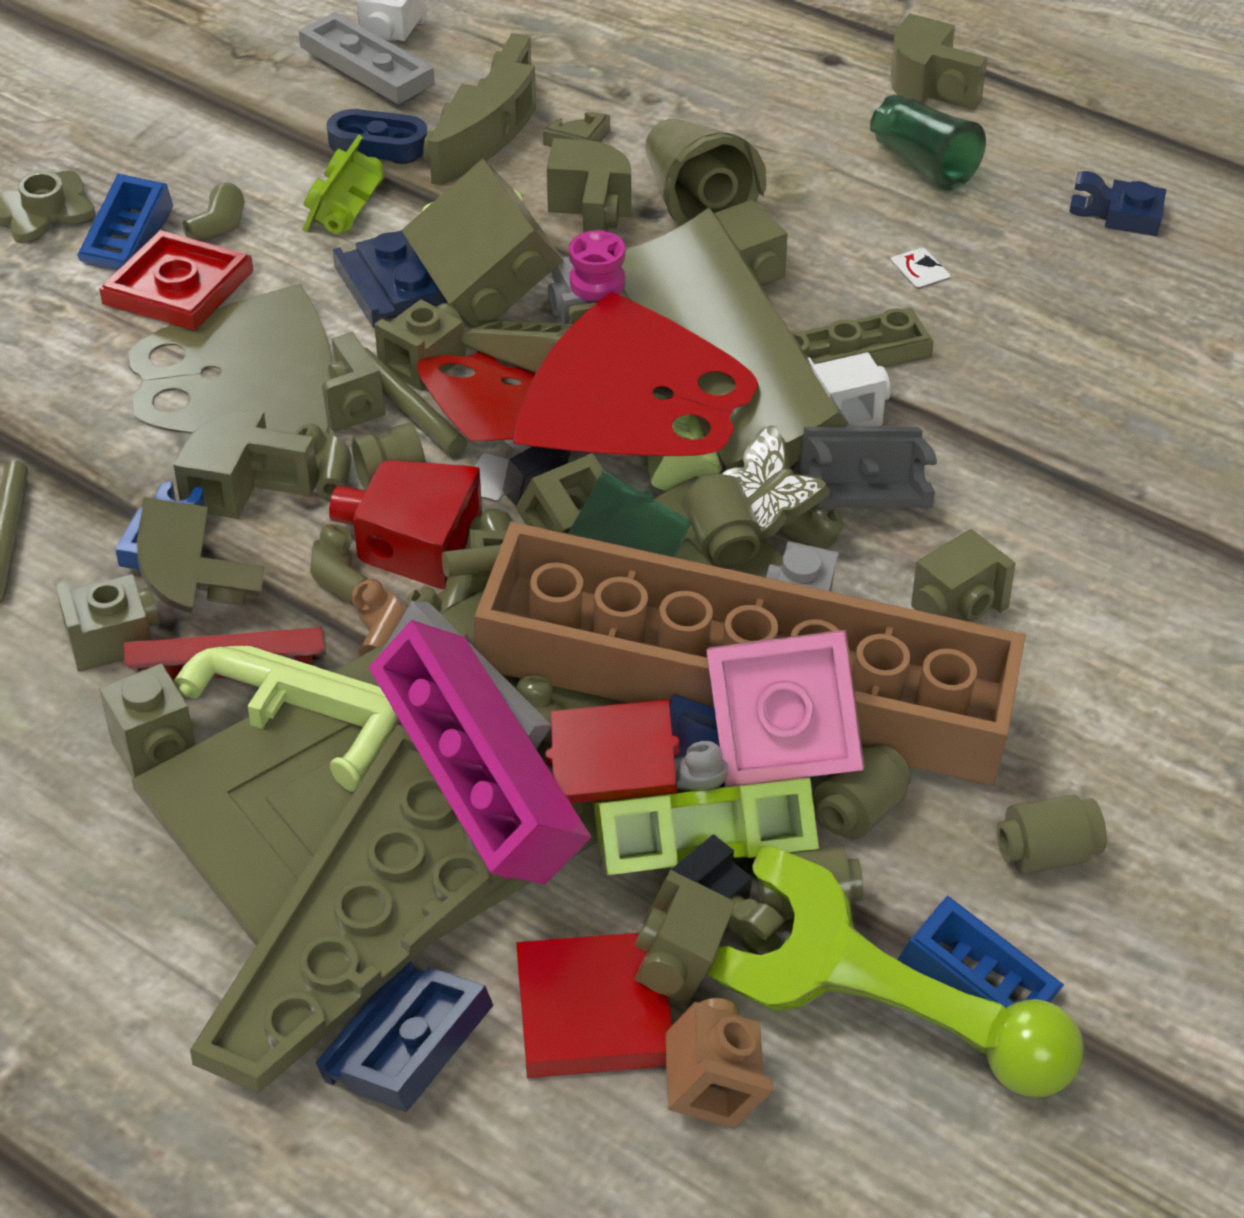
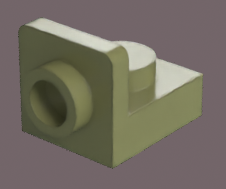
M354 332L331 338L335 362L328 365L330 380L322 384L327 423L332 431L336 432L386 415L380 370Z

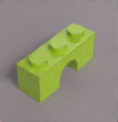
M810 778L786 779L721 787L710 791H689L593 803L601 872L606 875L674 867L712 834L716 835L734 850L733 857H757L760 848L772 846L788 853L819 849Z

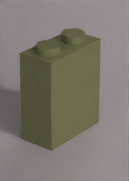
M483 158L401 230L449 305L454 307L474 328L495 321L564 261L513 188Z

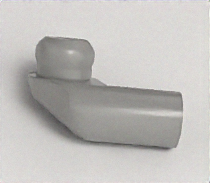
M710 741L696 742L687 749L685 757L674 758L677 792L710 791L722 785L727 777L728 764L722 759L721 748L716 743Z

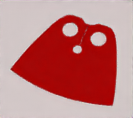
M610 292L585 312L564 333L544 359L524 398L515 428L513 444L623 455L695 456L714 453L721 450L727 444L734 431V426L730 422V415L737 407L744 406L750 402L757 389L758 381L745 365L725 351L659 313L617 293ZM708 372H722L733 378L736 385L733 391L728 394L712 395L699 388L698 379ZM657 387H667L673 391V396L670 399L662 400L654 397L652 392ZM694 415L704 418L710 424L711 430L706 437L691 440L678 436L673 431L672 424L681 416Z
M479 351L469 356L439 355L426 357L417 363L419 376L436 403L470 441L514 439L519 413L536 373L523 368H511L501 365L496 361L495 357ZM445 364H459L473 369L475 374L464 378L453 377L442 373L439 367ZM513 378L519 380L521 384L508 385L503 383L501 379Z

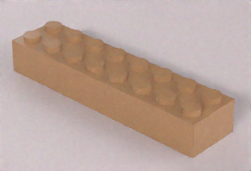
M510 522L474 616V648L500 674L521 679L530 675L543 676L551 681L552 686L627 703L669 699L670 704L673 695L676 694L713 708L714 701L706 651L709 647L846 630L862 747H870L876 743L886 744L898 751L910 767L993 786L1008 737L1026 634Z

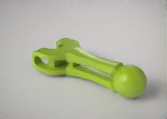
M772 846L760 848L753 863V872L766 888L779 893L791 903L795 914L792 934L780 949L764 955L739 951L730 946L718 947L713 962L707 971V974L715 981L777 1012L802 1008L829 991L869 998L907 1011L953 1033L979 1052L986 1054L989 1066L995 1077L1006 1088L1023 1096L1046 1097L1066 1088L1077 1076L1084 1056L1083 1038L1074 1019L1061 1007L1048 1001L1030 999L1016 1002L1005 1008L999 1002L966 994L913 970L881 951L854 929L850 902L829 870Z

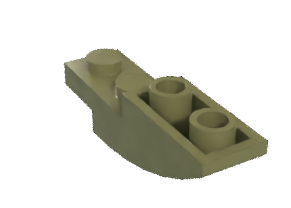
M511 33L502 51L495 52L491 70L487 77L481 78L477 86L461 84L452 101L444 104L440 121L434 131L427 133L423 148L424 160L430 162L431 184L443 185L463 176L482 158L487 161L502 150L527 124L536 110L535 65L531 63V36Z

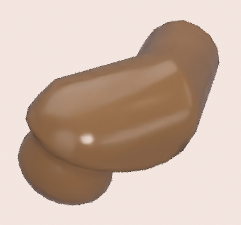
M367 579L359 583L351 595L352 604L359 609V618L369 630L366 639L359 649L360 656L388 642L406 611L390 590H384L383 585L375 579Z

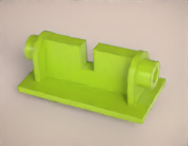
M358 135L347 152L338 148L324 173V176L328 179L324 181L318 177L311 186L303 203V206L309 208L310 212L302 230L307 232L314 221L317 220L324 224L325 228L331 233L339 234L348 231L362 211L365 203L368 202L376 188L383 181L384 171L381 161L375 157H367L357 151L363 139L362 136Z

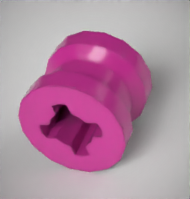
M601 230L588 231L573 238L569 244V260L573 265L569 272L570 289L576 296L589 301H600L610 292L621 294L625 288V270L621 267L625 261V243L622 239L611 232Z

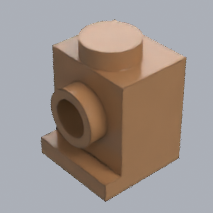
M710 998L700 1003L694 1002L665 1033L668 1110L734 1129L773 1092L772 1078L763 1074L760 1022L738 1015V1007L734 1002L723 998ZM711 1083L719 1085V1089L710 1087L709 1085Z

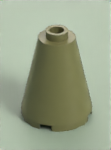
M679 119L663 120L649 132L645 143L646 155L668 212L679 226L695 218L707 208L716 213L749 200H753L756 203L759 194L764 196L767 187L766 166L758 151L745 139L734 134Z

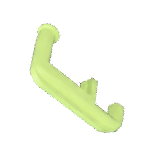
M252 646L207 648L195 654L183 666L174 680V684L182 697L196 699L201 695L215 673L259 687L248 704L250 725L263 729L269 718L273 719L283 702L363 727L348 752L342 758L336 757L330 762V770L335 780L350 792L356 790L396 725L401 723L380 687Z

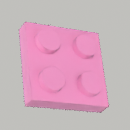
M846 630L709 647L706 650L719 744L722 751V759L728 764L725 787L864 770L865 765Z

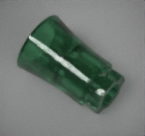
M895 94L890 95L884 99L880 107L874 110L870 121V131L875 133L876 140L883 144L885 149L919 169L943 190H954L968 182L979 168L984 157L986 135L980 124L953 117L915 99H907Z

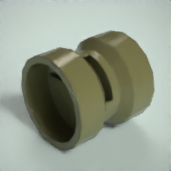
M411 422L392 427L388 435L377 437L372 433L353 437L351 441L356 471L365 491L379 465L385 461L426 463L419 435Z

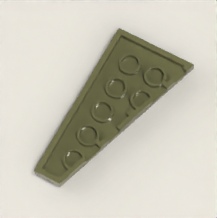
M397 724L194 1042L190 1049L192 1065L260 1093L506 879L500 875L490 873L403 726ZM583 803L571 804L579 816L583 812Z

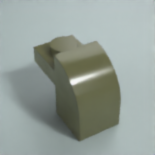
M909 13L894 34L891 86L900 98L918 107H922L929 97L975 110L983 97L987 57L953 48L955 25Z
M553 138L547 164L548 212L583 214V233L600 230L607 232L608 226L617 227L619 217H631V165L627 157L616 148L601 142Z
M260 411L233 412L218 416L204 423L190 435L173 464L180 500L188 498L195 486L202 487L205 506L208 507L207 514L235 519L239 518L254 487L311 497L318 479L313 437L267 429L265 414Z
M143 497L136 555L142 578L155 596L167 605L189 613L192 612L196 588L208 590V601L222 604L245 605L246 596L258 597L262 589L265 566L201 557L207 506Z

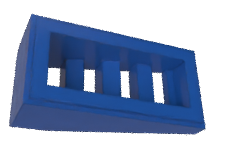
M118 173L77 254L79 261L119 270L159 232L168 219L173 203L167 184ZM131 209L140 210L141 213L139 214V213H135V212H130V210H131ZM122 221H125V222L135 223V225H134V227H133V226L121 224V222H122ZM114 233L128 236V239L123 240L111 236ZM104 246H107L111 248L122 250V252L117 253L108 250H103L102 248Z
M948 895L909 940L897 959L923 975L966 994L999 1002L1005 1008L1014 1004L1008 997L1018 985L1031 991L1026 1000L1037 999L1052 1002L1064 986L1062 982ZM943 942L952 947V951L949 953L939 943ZM966 956L979 962L974 970H971L962 963ZM992 970L1005 977L997 988L985 981Z

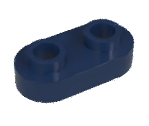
M362 109L339 111L333 114L326 124L328 144L333 151L336 152L340 148L347 152L356 137L360 135L363 139L357 150L358 152L367 157L390 160L397 164H408L421 157L428 133L426 123L418 117Z

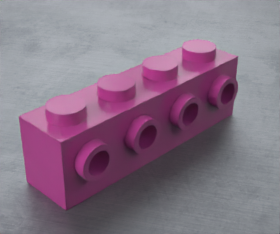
M411 620L368 667L490 873L500 875L506 879L515 878L545 885L591 838V835L466 638Z

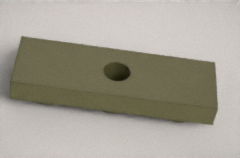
M894 308L879 315L856 320H838L828 326L800 332L791 331L806 357L811 358L814 364L868 352L877 366L887 367L932 357L934 341L912 308Z

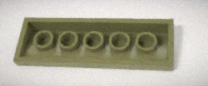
M707 208L680 227L656 239L625 249V261L621 267L625 270L624 290L630 300L676 322L725 351L745 365L757 378L758 386L750 402L744 406L737 407L731 413L730 422L734 426V431L727 444L717 451L721 461L728 470L744 467L743 455L745 449L758 431L766 425L774 426L784 438L790 453V467L801 459L804 427H846L849 425L725 227L710 208ZM708 372L698 379L699 388L712 395L728 394L733 391L736 385L733 378L722 372ZM696 416L708 435L711 430L710 424L704 418Z

